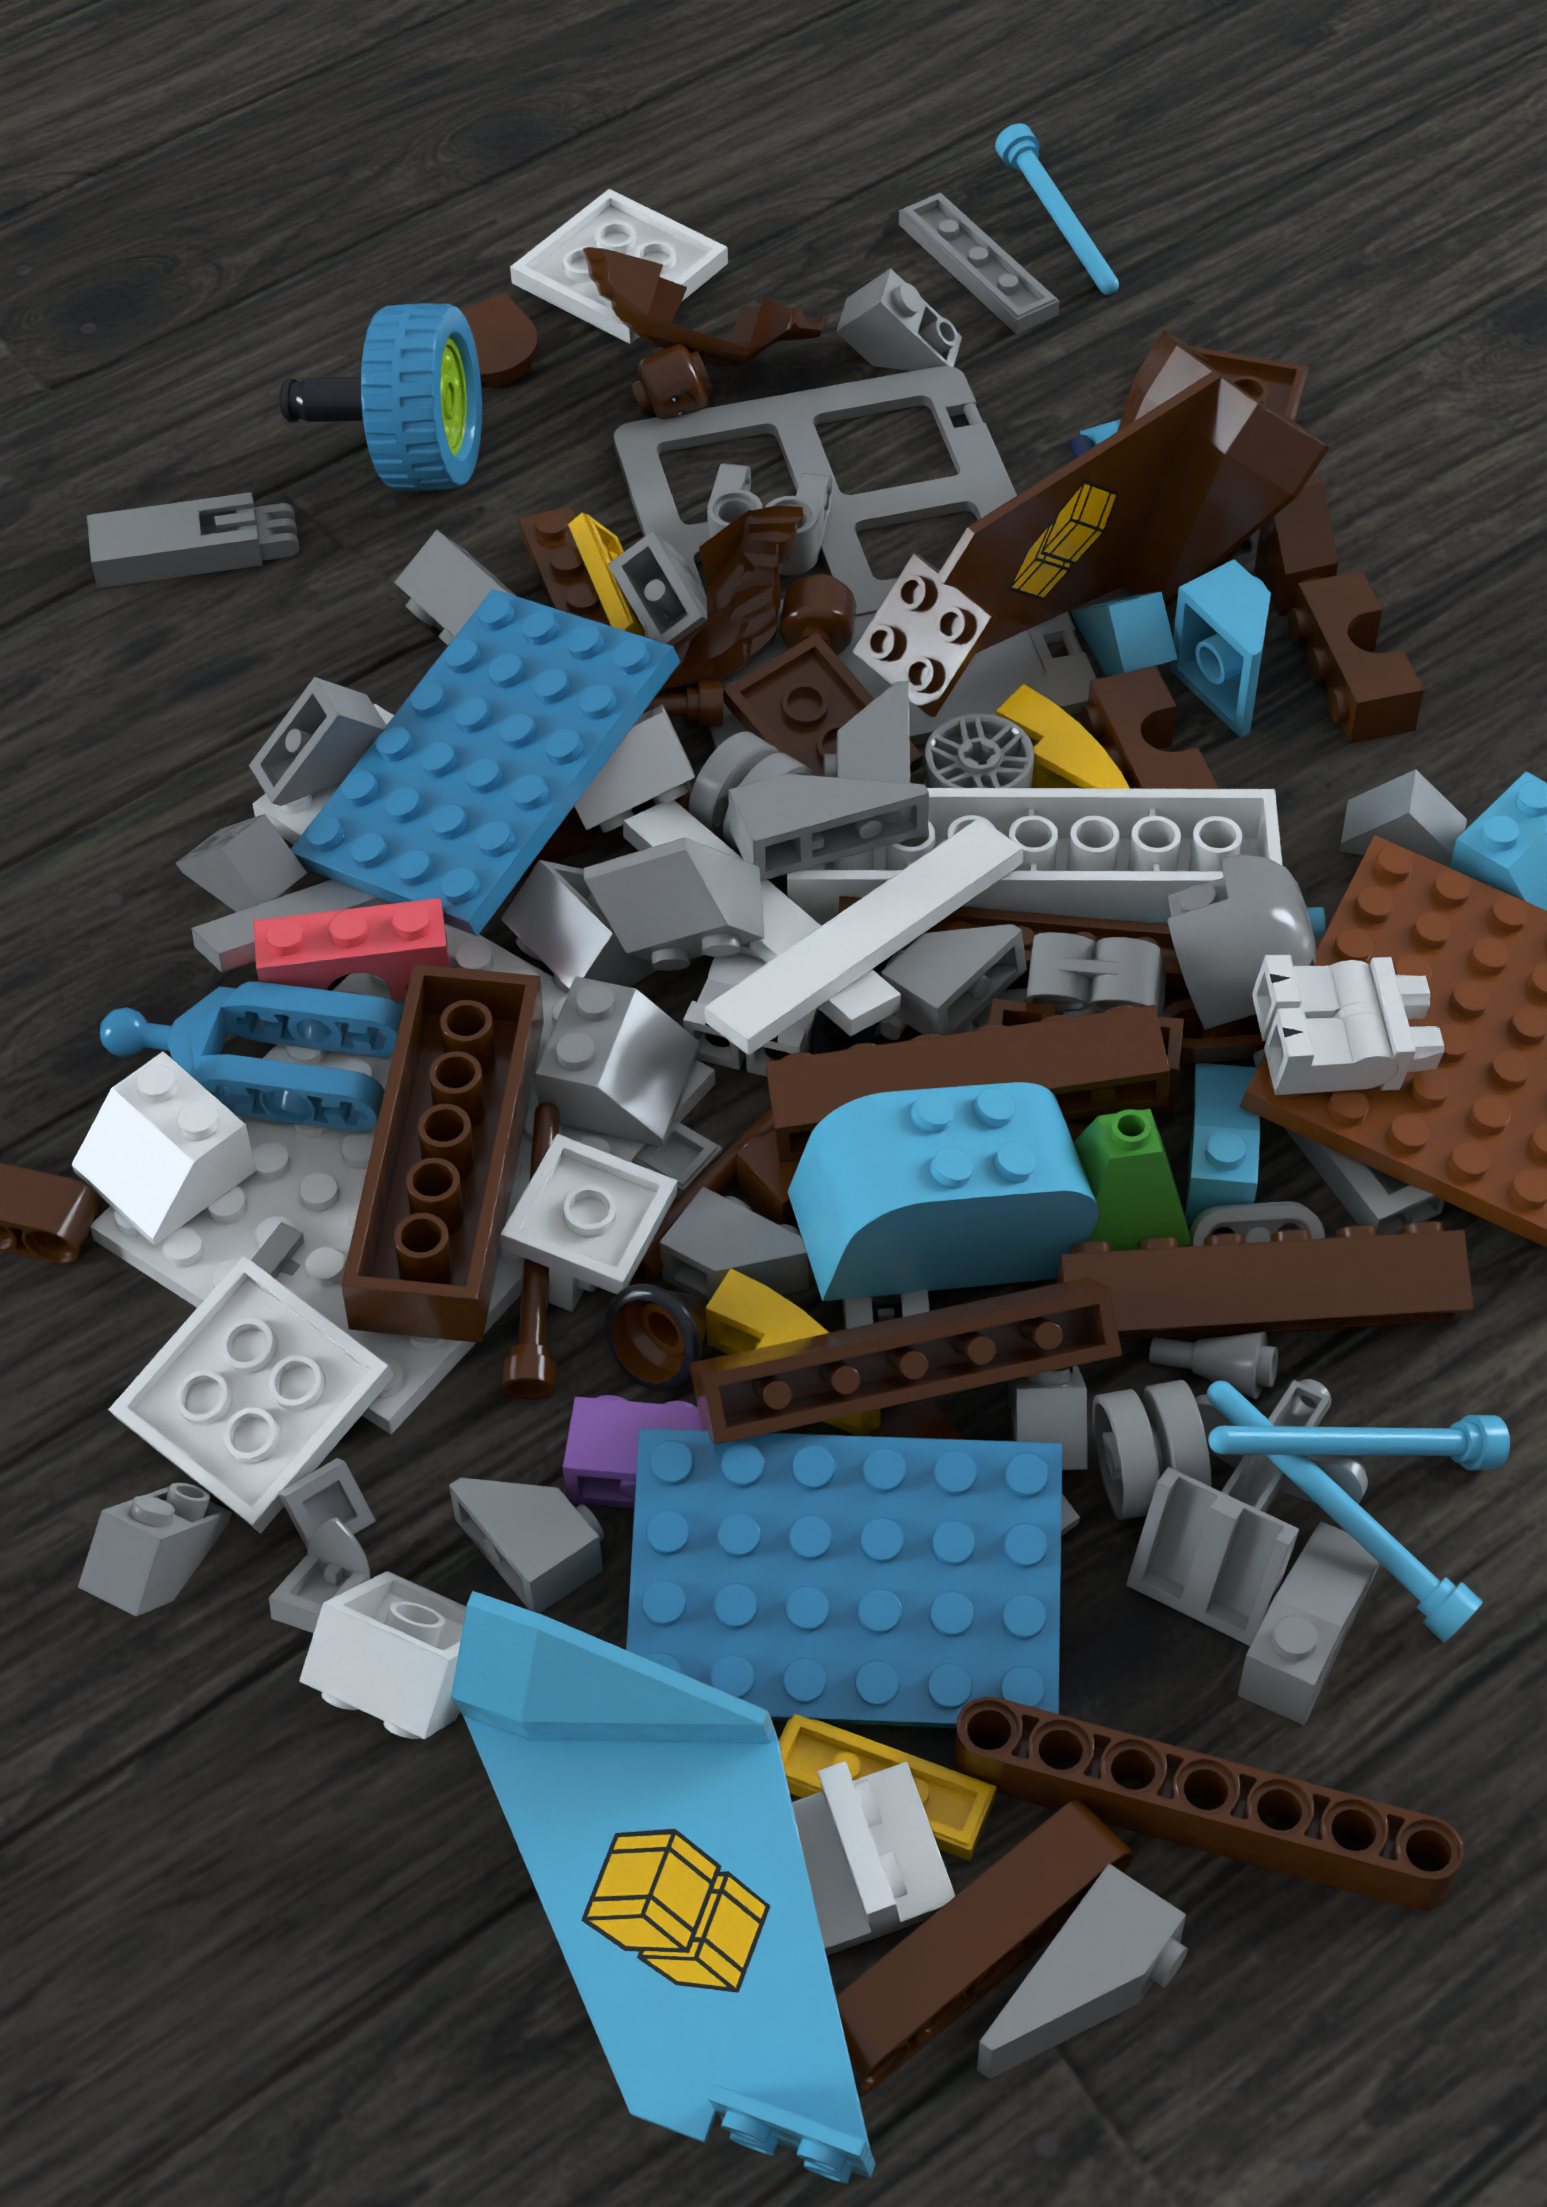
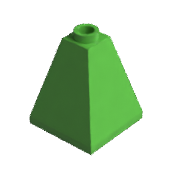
M1127 1109L1116 1114L1097 1116L1073 1142L1099 1209L1098 1221L1087 1242L1110 1243L1111 1251L1138 1250V1242L1153 1238L1177 1239L1178 1247L1193 1246L1170 1162L1151 1109Z

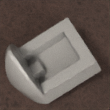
M337 1517L326 1521L314 1531L308 1543L307 1555L270 1595L271 1619L314 1633L323 1602L371 1579L369 1564L363 1548L352 1532Z

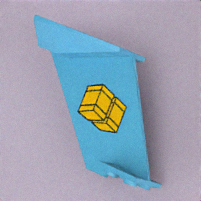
M472 1591L466 1606L451 1698L466 1721L630 2114L706 2144L714 2119L718 2113L723 2120L721 2127L731 2132L729 2138L747 2148L773 2156L777 2144H781L796 2150V2155L805 2160L803 2167L845 2184H848L852 2172L871 2178L876 2162L870 2150L781 1757L782 1748L768 1710L547 1616Z

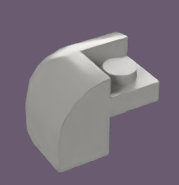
M1243 854L1220 858L1223 878L1205 884H1197L1186 890L1167 895L1171 917L1167 918L1171 938L1186 986L1204 1030L1256 1014L1252 992L1265 955H1291L1293 966L1316 964L1317 947L1308 909L1298 883L1286 867L1267 857Z

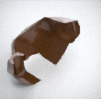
M583 248L589 277L596 284L599 295L611 301L613 311L624 325L652 346L666 349L675 344H682L688 348L690 353L698 350L703 363L718 366L742 364L758 357L759 353L779 341L820 337L828 320L824 316L818 320L802 315L803 309H791L763 298L760 310L741 305L731 341L728 342L671 324L687 287L659 277L663 264L604 248Z
M772 506L749 510L699 547L708 586L705 592L707 596V621L673 646L681 662L661 689L728 677L742 671L755 656L773 643L781 616V585L778 565L788 560L796 547L797 527L802 521L803 507ZM645 623V634H644V637L649 638L648 631H647V627H646V623Z

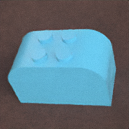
M1026 1082L881 1092L848 1102L828 1114L814 1128L787 1191L822 1301L912 1293L925 1289L934 1291L1056 1279V1266L1061 1255L1071 1254V1247L1073 1245L1086 1243L1099 1217L1098 1205L1057 1098L1046 1087Z

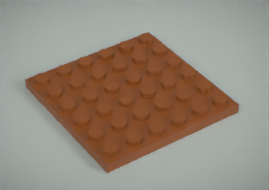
M1374 835L1316 950V964H1310L1309 966H1330L1347 960L1363 961L1370 965L1372 958L1391 957L1396 975L1426 976L1430 990V1007L1424 1019H1408L1409 1027L1436 1026L1440 1028L1444 1042V1053L1438 1067L1432 1070L1407 1072L1400 1090H1381L1380 1086L1364 1090L1275 1095L1266 1054H1264L1239 1107L1413 1187L1435 1194L1437 1198L1547 1247V911Z

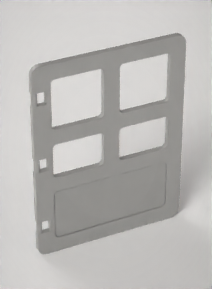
M937 366L705 408L671 419L663 420L656 417L625 423L618 427L614 433V449L643 537L654 531L682 554L704 593L705 590L696 563L702 561L699 547L708 541V522L688 525L680 520L659 459L661 453L761 434H772L778 440L796 491L798 490L803 473L832 477L830 512L819 552L828 575L844 583L853 592L857 605L851 643L837 656L874 699L887 690L891 684L852 651L898 578L879 580L873 577L856 533L862 530L964 511L973 513L977 520L1017 496L987 425L983 423L978 412L976 400L964 373L951 366ZM914 406L930 408L954 463L957 475L854 495H846L840 492L817 434L816 425ZM965 414L969 426L954 428L950 417ZM784 599L781 600V614ZM1068 611L976 653L935 717L928 716L909 700L910 741L914 745L927 743L935 729L944 722L958 716L967 714H990L996 716V710L1023 684L1054 702L1069 715L1080 713L1083 706H1088L1090 680L1097 678L1086 653L1082 651L1075 635V627ZM781 616L773 643L755 656L742 671L719 679L722 681L723 689L789 650L788 646L783 642L780 633ZM1063 641L1069 655L1052 658L1047 644ZM724 703L723 726L707 727L714 751L732 735L744 731L748 732Z

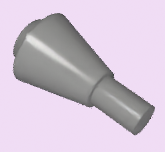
M1266 1332L1199 1339L1195 1343L1154 1337L1151 1342L1149 1359L1151 1364L1192 1369L1194 1374L1213 1382L1226 1381L1238 1392L1257 1399L1262 1386L1272 1388L1278 1365L1277 1347L1268 1346Z

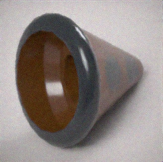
M645 1283L630 1285L619 1291L611 1300L605 1319L607 1341L617 1363L632 1379L650 1389L664 1392L678 1390L686 1386L692 1380L689 1363L701 1361L702 1346L707 1331L705 1308L709 1300L704 1296L669 1291L659 1286Z

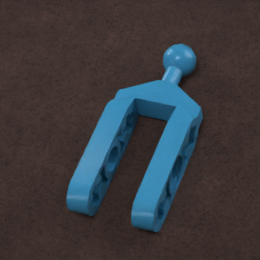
M246 982L237 989L219 986L177 1018L172 1026L148 1023L139 1011L127 1007L115 1009L107 1014L100 1024V1040L111 1054L120 1057L136 1055L144 1048L170 1051L172 1060L236 1116L364 1132L376 1125L385 1092L382 1085L374 1078L365 1073L352 1070L220 1054L227 1034L230 1033L258 1042L372 1057H392L403 1007L390 999L376 996L266 982Z

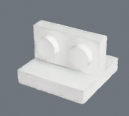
M557 1134L500 1234V1248L549 1267L548 1303L573 1312L584 1290L592 1293L599 1287L618 1294L619 1291L628 1287L677 1195L678 1180Z
M846 1761L817 1771L823 1789L822 1792L792 1802L827 1956L926 1921L955 1897L908 1762L856 1780H852Z

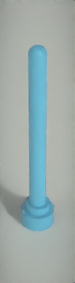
M1018 123L1007 127L999 134L995 143L998 155L1008 168L1022 171L1099 290L1105 295L1114 294L1119 288V281L1038 160L1039 141L1025 124Z
M1220 1380L1209 1386L1207 1390L1208 1401L1232 1425L1275 1426L1230 1383ZM1265 1455L1420 1601L1416 1608L1426 1616L1422 1623L1443 1643L1455 1634L1481 1606L1483 1601L1463 1582L1455 1586L1447 1577L1441 1581L1437 1579L1308 1456Z
M1466 1415L1459 1422L1452 1424L1450 1428L1218 1426L1210 1432L1208 1438L1211 1449L1218 1454L1450 1456L1454 1462L1460 1463L1467 1470H1498L1505 1464L1510 1451V1436L1507 1426L1496 1415Z

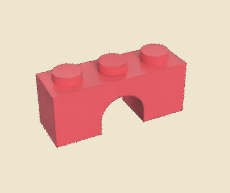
M441 898L253 920L256 970L259 982L327 990L333 981L344 975L368 973L382 978L388 984L391 1000L393 1001L406 999V985L409 984L413 964L450 967Z

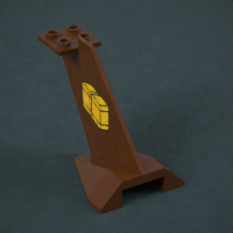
M1164 330L1133 379L1118 431L968 526L940 571L920 555L913 553L852 652L891 685L896 681H909V700L928 716L935 717L974 655L982 650L1124 585H1127L1139 595L1162 592L1165 608L1178 598L1180 586L1208 573L1298 497L1330 447L1289 417L1264 406L1207 364L1209 359L1170 331Z

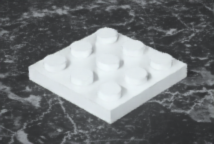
M608 189L510 266L512 284L631 344L639 336L624 325L612 309L611 301L599 295L596 284L589 277L583 248H604L663 264L659 277L687 287L682 301L728 264V248Z
M243 1255L108 1410L261 1534L284 1507L278 1492L314 1472L396 1374L388 1364Z

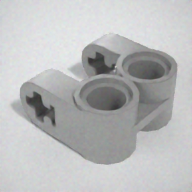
M727 463L720 465L707 505L708 540L747 511L762 508L760 499L750 492V466ZM803 473L796 496L779 497L765 506V508L772 506L803 507L802 521L797 527L796 547L789 559L778 565L779 574H802L813 568L816 564L830 512L832 497L831 476Z
M1056 932L1040 933L1034 936L1026 996L1027 1002L1056 1005L1055 1015H1068L1069 1011H1082L1089 1007L1105 1012L1112 1007L1129 1005L1135 1008L1155 1005L1157 1015H1163L1166 993V970L1160 948L1156 944L1126 937L1103 938L1094 942L1083 936Z

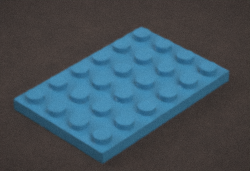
M492 589L386 725V730L375 739L293 845L291 851L303 868L391 903L441 898L445 924L478 936L681 661L674 647Z
M639 1428L626 1650L768 1710L772 1721L788 1722V1719L792 1718L795 1713L809 1719H816L831 1724L956 1728L957 1717L962 1708L972 1700L982 1697L1001 1698L1059 1714L1062 1443L767 1433L715 1445L710 1440L708 1431Z

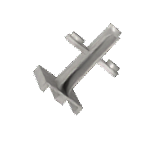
M1304 1379L1299 1382L1293 1380L1268 1420L1275 1426L1318 1427L1331 1406L1330 1393L1324 1385L1315 1380ZM1207 1394L1196 1397L1195 1400L1203 1422L1208 1451L1236 1470L1220 1492L1170 1467L1166 1469L1156 1484L1126 1586L1251 1646L1280 1588L1299 1532L1298 1528L1267 1514V1511L1279 1491L1313 1503L1315 1502L1265 1455L1218 1454L1214 1452L1208 1442L1210 1432L1218 1426L1234 1425L1210 1404ZM1300 1396L1311 1398L1317 1407L1311 1408L1306 1406L1301 1401ZM1306 1455L1355 1502L1360 1503L1367 1490L1368 1480L1365 1467L1354 1455Z

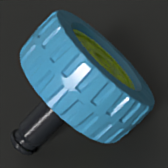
M417 303L385 306L375 313L369 324L363 348L361 377L306 378L301 382H297L296 379H287L281 385L280 408L283 417L289 423H297L299 419L307 422L363 421L366 441L375 470L380 479L393 489L420 491L456 489L465 485L474 472L479 454L482 428L480 369L476 346L468 321L461 310L453 305Z

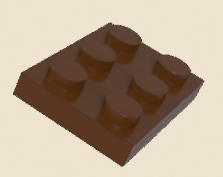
M815 633L723 689V703L748 732L773 745L779 752L786 753L812 769L815 776H823L824 754H835L837 731L875 700L818 633ZM911 741L910 774L921 768L923 757Z

